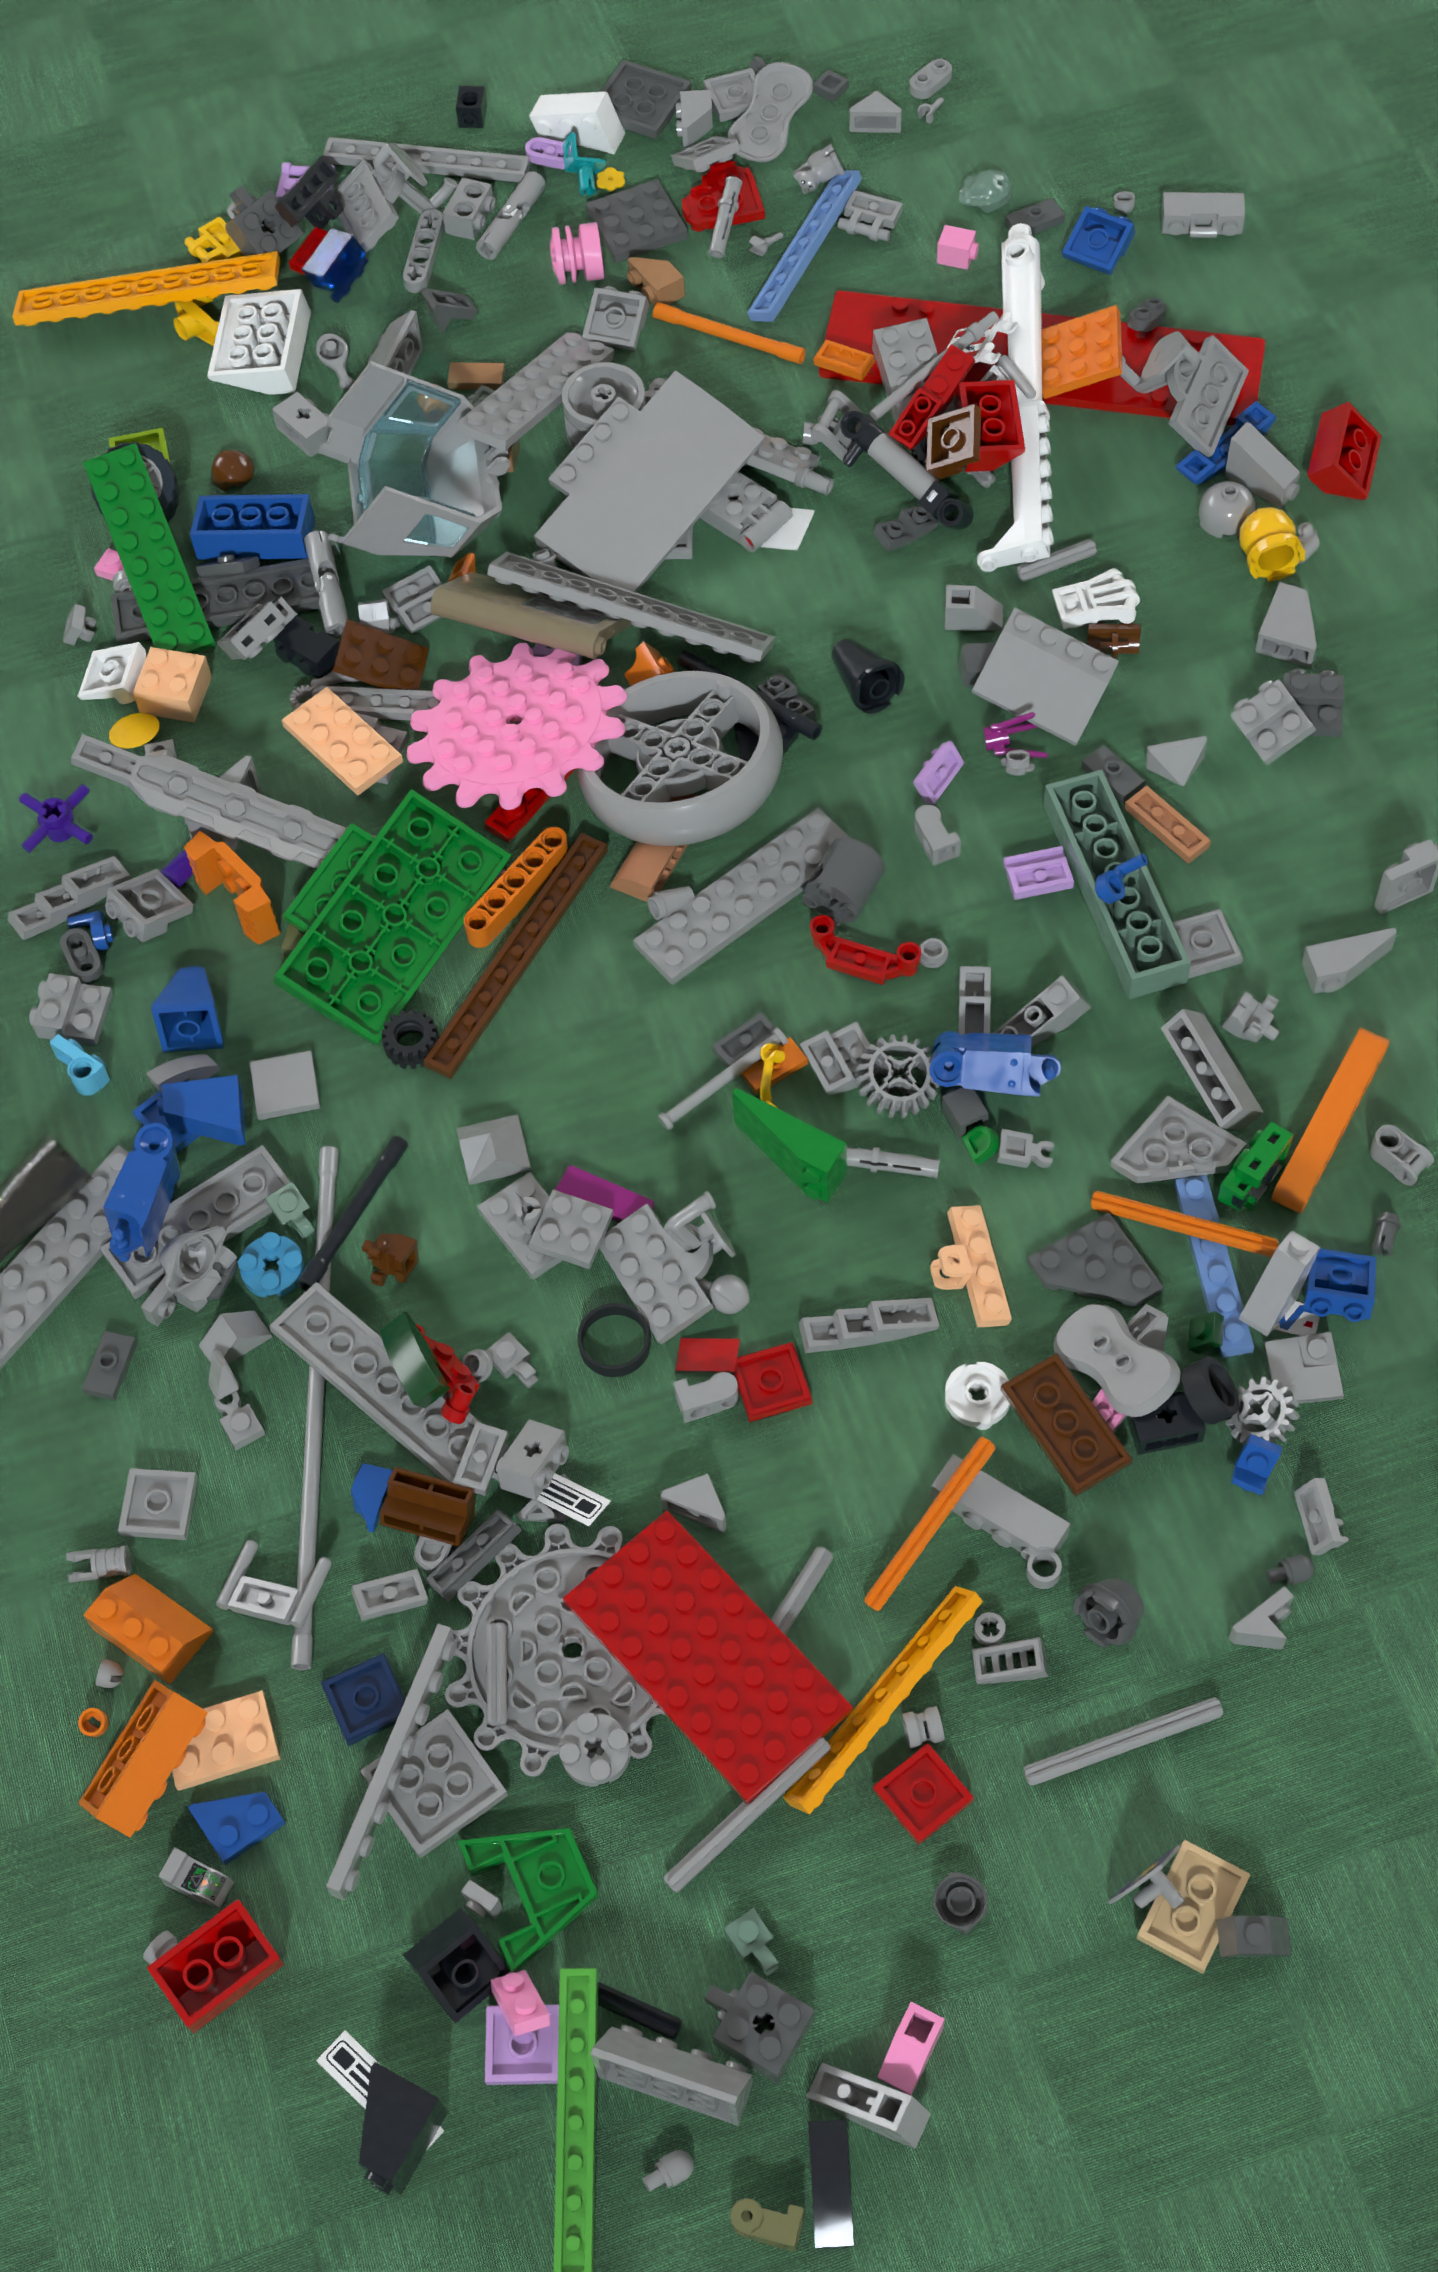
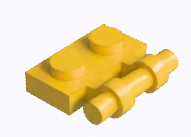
M220 216L198 229L199 238L195 240L193 237H187L184 242L188 247L189 253L193 257L199 258L201 263L244 256L228 235L225 228L227 223ZM211 247L213 250L208 253L206 249Z

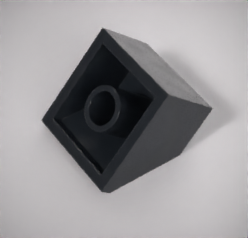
M459 1908L403 1954L420 1980L454 2023H457L492 1993V1979L511 1973L477 1924L462 1908Z

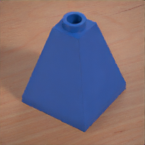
M189 966L179 969L151 1006L162 1051L224 1049V1039L204 967Z

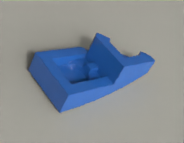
M362 1463L351 1488V1496L356 1513L361 1514L366 1522L368 1531L374 1533L380 1521V1510L388 1494L387 1481L393 1470Z

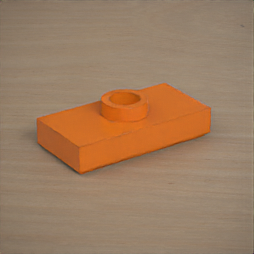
M825 340L813 358L814 365L861 381L875 363L874 355L829 340Z
M791 1037L787 1038V1044L778 1046L777 1050L783 1051L785 1058L781 1063H774L770 1087L808 1065L807 1057ZM762 1058L740 1074L756 1095L760 1093L764 1060Z

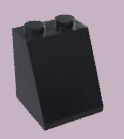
M375 2061L370 2068L359 2164L366 2172L364 2178L370 2182L369 2184L388 2196L391 2190L402 2195L448 2112L438 2097Z

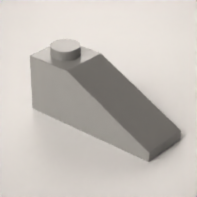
M1390 928L1307 946L1302 966L1313 994L1319 992L1331 993L1344 987L1392 950L1397 934L1396 929Z
M821 2063L806 2096L809 2100L863 2127L915 2149L931 2115L911 2095L825 2063Z

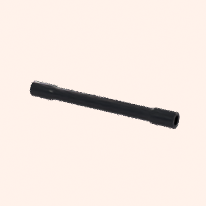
M686 649L677 658V664L688 671L712 672L735 679ZM750 687L767 703L778 720L786 723L793 730L813 741L820 736L822 732L821 724L801 713L794 712Z
M393 1136L371 1173L315 1257L310 1260L296 1281L297 1285L304 1291H307L314 1283L320 1282L328 1269V1265L372 1198L407 1150L409 1145L402 1137Z

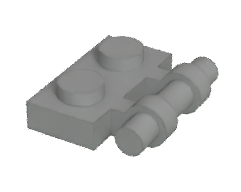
M854 190L844 207V216L850 217V219L840 218L838 228L846 230L847 234L854 236L857 233L869 236V240L878 241L880 239L888 241L891 231L882 228L894 229L903 212V203ZM861 221L869 222V223H872V226L867 225V224H863V223H860V222H861Z

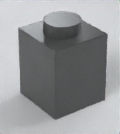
M954 1087L942 1096L941 1112L959 1141L962 1140L961 1137L974 1127L979 1125L988 1126L989 1113L975 1090Z

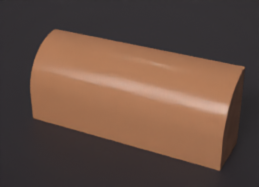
M693 793L685 796H672L668 802L690 799L699 795ZM636 841L613 879L610 888L648 902V898L652 897L654 892L662 890L688 845L658 846Z

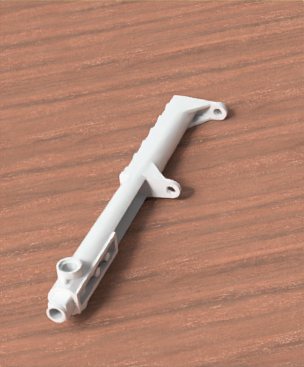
M1023 223L1012 226L1008 232V239L1001 243L1003 314L1005 312L1011 313L1012 317L1008 322L1018 323L1015 331L1007 334L1009 359L1036 390V396L1033 399H1027L1015 384L1025 452L1011 460L1014 525L994 548L978 554L977 564L986 572L994 571L997 567L1034 562L1039 559L1050 557V545L1054 544L1053 533L1049 527V522L1053 521V514L1048 499H1052V490L1048 482V477L1051 476V466L1047 459V454L1051 453V448L1046 437V432L1050 431V413L1045 402L1042 401L1041 290L1044 288L1045 279L1040 267L1039 242L1032 236L1030 226Z

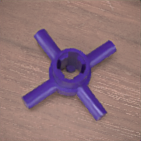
M81 784L65 801L59 798H49L41 802L26 792L21 794L19 802L38 814L37 820L39 823V827L21 844L22 848L30 853L46 836L54 842H63L73 836L84 844H89L92 841L93 835L74 823L72 810L90 793V790L84 784Z

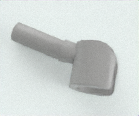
M939 97L932 105L927 103L918 107V119L926 115V123L931 124L934 120L933 113L944 102V99Z
M782 232L765 239L752 236L750 243L753 244V247L749 251L763 256L768 246L783 238Z

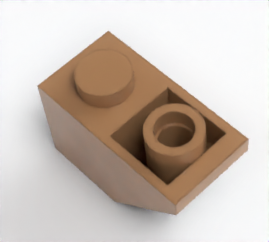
M637 257L627 259V278L633 287L636 286L647 297L649 303L651 302L654 306L657 302L670 305L685 297L684 277L669 261Z

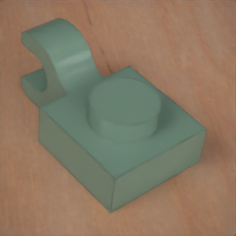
M293 1181L264 1199L280 1224L283 1226L291 1222L302 1240L314 1233L313 1226L303 1215L310 1207Z
M754 1908L723 1928L724 1933L744 1962L754 1957L766 1977L779 1970L776 1958L767 1948L774 1943V1938Z

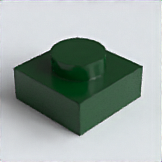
M1214 1311L1190 1319L1188 1349L1198 1354L1222 1346L1224 1316Z

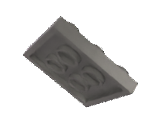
M623 60L600 92L607 91L624 129L657 139L675 114L676 103L681 102L680 91H691L692 89L691 81Z
M658 179L585 203L586 212L593 223L597 222L599 235L615 263L688 239V230Z

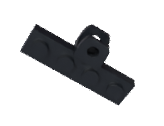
M321 155L274 206L275 209L291 227H294L305 216L313 227L323 229L330 222V219L335 220L344 210L341 202L329 189L340 175Z

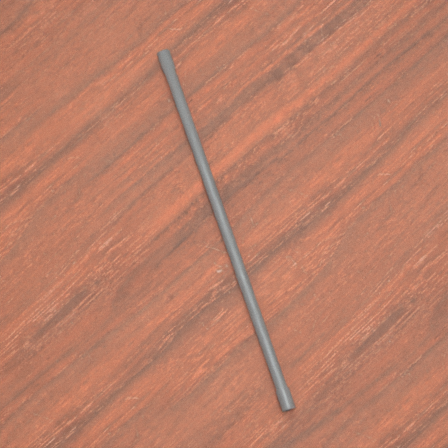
M332 1146L322 1147L319 1151L318 1175L320 1180L315 1255L333 1230L335 1180L338 1172L339 1150ZM331 1262L326 1273L318 1283L329 1293ZM310 1365L297 1589L301 1592H304L315 1569L325 1378ZM313 1606L303 1627H294L291 1650V1668L294 1670H309L312 1667Z

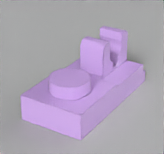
M952 741L942 743L939 749H934L931 752L933 757L930 761L923 763L924 768L913 781L925 804L936 803L964 764Z

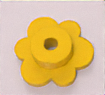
M613 167L606 168L604 172L597 174L598 180L596 184L598 188H606L608 191H613L625 185L624 173L617 171Z

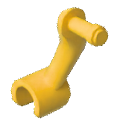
M768 1043L764 1044L760 1051L761 1058L764 1060L760 1100L776 1107L772 1103L770 1092L774 1063H781L784 1060L785 1053L777 1050L778 1046L776 1044Z

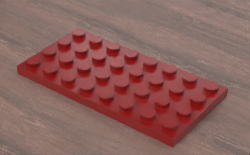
M667 1510L563 1597L566 1606L747 1804L787 1770L816 1741L824 1737L853 1711V1706Z

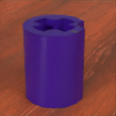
M185 849L161 870V873L177 889L193 875Z

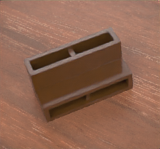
M398 1467L394 1468L387 1481L388 1496L380 1510V1525L458 1547L461 1545L474 1518V1488Z

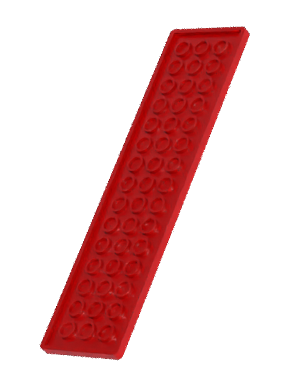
M837 291L832 305L825 340L874 355L872 349L873 330L927 318L939 355L946 350L957 330L968 328L974 322H980L992 311L1000 319L1003 315V309ZM1041 313L1042 329L1077 317ZM1121 322L1122 356L1125 357V363L1139 377L1153 347L1163 337L1179 331L1199 353L1204 340L1213 335L1249 370L1226 425L1234 426L1236 424V417L1255 401H1258L1266 343L1263 338L1159 326L1151 331H1137L1131 329L1128 323ZM997 331L992 340L995 347L991 352L994 354L999 352L1001 354L1000 357L1007 355L1009 358L1008 335ZM876 359L862 381L818 366L821 378L883 385ZM998 361L995 364L974 363L962 382L981 381L993 365L997 366L999 364ZM1120 375L1046 399L1042 396V401L1045 404L1171 418L1177 404L1168 385L1149 393H1140L1135 391Z

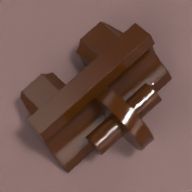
M1098 621L1097 624H1088L1087 645L1104 654H1110L1114 659H1117L1118 654H1139L1141 624H1134V622L1129 624L1123 622L1119 624H1106L1104 621Z

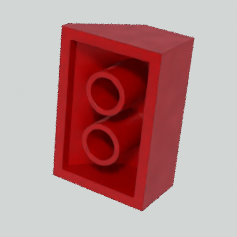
M1015 381L959 382L955 400L956 410L973 404L981 408L980 461L964 465L965 472L993 471L1025 452V443Z
M1349 401L1321 414L1307 477L1323 493L1365 500L1369 495L1382 435Z
M237 1899L146 1968L187 2028L194 2034L285 1964L240 1900Z

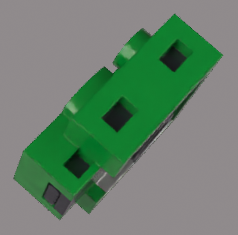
M1272 1121L1264 1131L1259 1129L1250 1142L1252 1148L1246 1147L1234 1163L1232 1170L1222 1182L1217 1200L1238 1212H1241L1243 1207L1253 1211L1285 1166L1293 1133Z

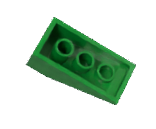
M735 1087L732 1092L734 1123L808 1197L815 1200L821 1199L828 1203L847 1174V1143Z

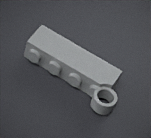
M954 1454L951 1456L932 1484V1500L936 1499L963 1459ZM980 1470L954 1506L952 1512L961 1516L969 1527L975 1530H980L981 1528L991 1534L993 1540L999 1545L1006 1548L1011 1546L1021 1552L1022 1557L1027 1561V1579L1034 1587L1039 1589L1053 1587L1059 1581L1062 1563L1057 1553L1069 1535L1071 1523ZM1041 1561L1048 1562L1054 1567L1055 1572L1051 1576L1042 1577L1034 1572L1033 1566Z

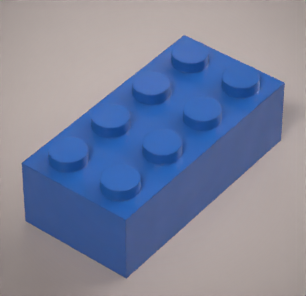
M309 494L199 496L190 532L197 560H218V556L234 554L235 558L258 556V559L307 558L304 538L307 534L313 532L315 524Z

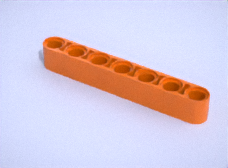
M1360 1027L1279 1179L1271 1201L1299 1214L1303 1212L1390 1043L1389 1039Z

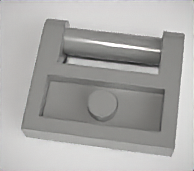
M835 390L831 392L828 398L829 404L819 423L813 426L810 435L815 441L822 442L843 462V459L855 442L845 437L841 432V420L847 412H863L845 394ZM838 409H840L843 414L832 433L828 428ZM859 421L856 425V433H858L862 427L861 421Z

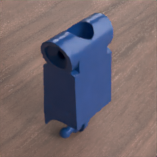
M945 1031L939 1034L934 1041L929 1070L933 1081L944 1087L960 1085L965 1089L1022 1096H1040V1086L1053 1080L1060 1074L1061 1063L1052 1054H1031L1032 1035L968 1033L967 1035H961L954 1031Z
M161 1123L144 1125L135 1136L134 1148L128 1153L103 1206L112 1235L109 1244L110 1250L122 1262H127L131 1257L130 1253L141 1246L144 1247L146 1257L149 1258L174 1193L173 1187L180 1179L181 1171L172 1134Z

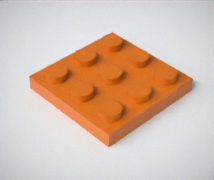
M1117 305L1042 329V396L1044 399L1123 374L1121 315Z

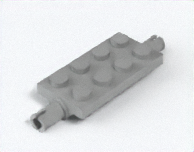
M753 428L764 437L765 441L746 464L793 482L801 488L807 487L826 496L831 493L834 479L813 472L818 467L819 456L812 454L807 448L794 447L787 444V441L782 438L769 437L764 435L761 430Z

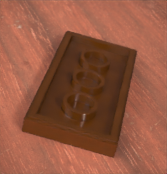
M1057 1353L1001 1385V1392L1075 1497L1132 1464L1133 1459Z

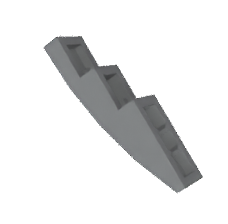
M112 856L62 875V884L35 894L34 903L8 912V922L24 941L66 921L67 917L75 916L105 898L108 888L129 880L130 874L117 858Z
M932 1298L871 1301L867 1308L837 1309L833 1316L805 1317L799 1322L805 1353L873 1345L938 1330L940 1327Z

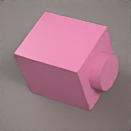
M945 225L938 241L937 263L968 270L971 260H976L979 251V243H975L976 231Z

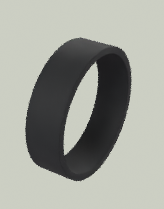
M611 1303L599 1306L585 1316L578 1330V1346L584 1363L592 1371L602 1376L621 1377L628 1375L642 1366L650 1352L651 1339L648 1324L636 1309L628 1305ZM610 1315L626 1316L635 1320L643 1328L646 1334L645 1344L641 1352L633 1360L622 1365L608 1366L594 1361L587 1355L583 1348L585 1333L594 1322Z

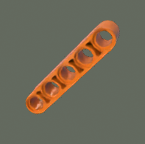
M549 827L543 830L466 913L464 927L468 943L476 948H483L491 944L547 883L569 851L567 836L563 829Z

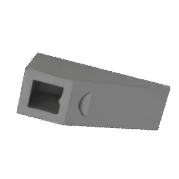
M1062 975L992 1034L1032 1035L1031 1047L1069 1027L1087 1012L1091 1006L1074 984Z

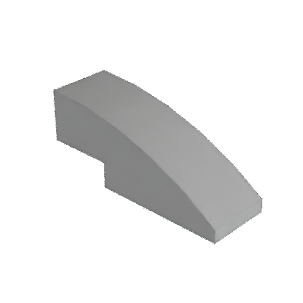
M959 967L958 1033L961 1035H967L968 1033H990L991 967Z

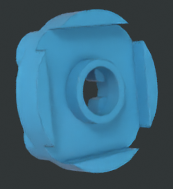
M268 1232L246 1247L238 1260V1266L245 1286L253 1294L260 1297L277 1294L280 1297L292 1292L298 1286L296 1281L304 1271V1258L299 1246L294 1241L285 1236H279L275 1232ZM270 1261H278L277 1265L279 1268L276 1271L273 1269L265 1271L266 1264Z

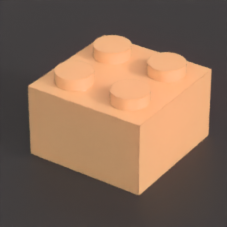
M150 647L133 690L139 712L195 723L212 678L206 656Z

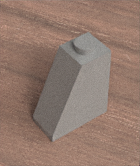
M1246 422L1231 438L1225 478L1244 485L1250 492L1279 508H1282L1288 500L1292 501L1296 497L1300 489V485H1298L1300 471L1252 424Z
M1279 582L1259 631L1255 652L1311 668L1317 644L1308 590Z
M1291 1231L1274 1252L1244 1307L1239 1320L1268 1336L1297 1300L1321 1247Z

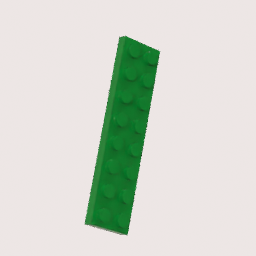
M134 443L84 461V468L154 647L195 654L216 646L137 444Z

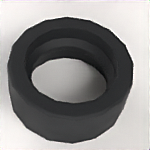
M1207 1356L1183 1369L1181 1378L1184 1392L1191 1407L1203 1421L1214 1425L1238 1412L1239 1398L1236 1387L1228 1371L1218 1360Z

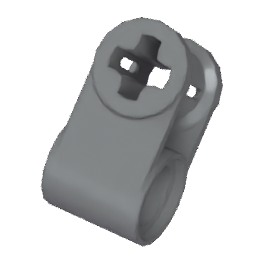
M1394 1125L1381 1126L1370 1145L1369 1153L1371 1158L1391 1172L1400 1182L1408 1186L1414 1185L1420 1172L1424 1168H1429L1434 1163L1433 1155L1427 1148L1415 1142ZM1381 1142H1387L1392 1147H1386Z

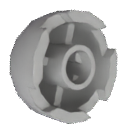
M1232 481L1218 482L1207 489L1201 498L1198 511L1200 526L1208 534L1217 538H1222V535L1233 534L1239 537L1240 527L1244 520L1255 511V501L1251 492L1244 485Z

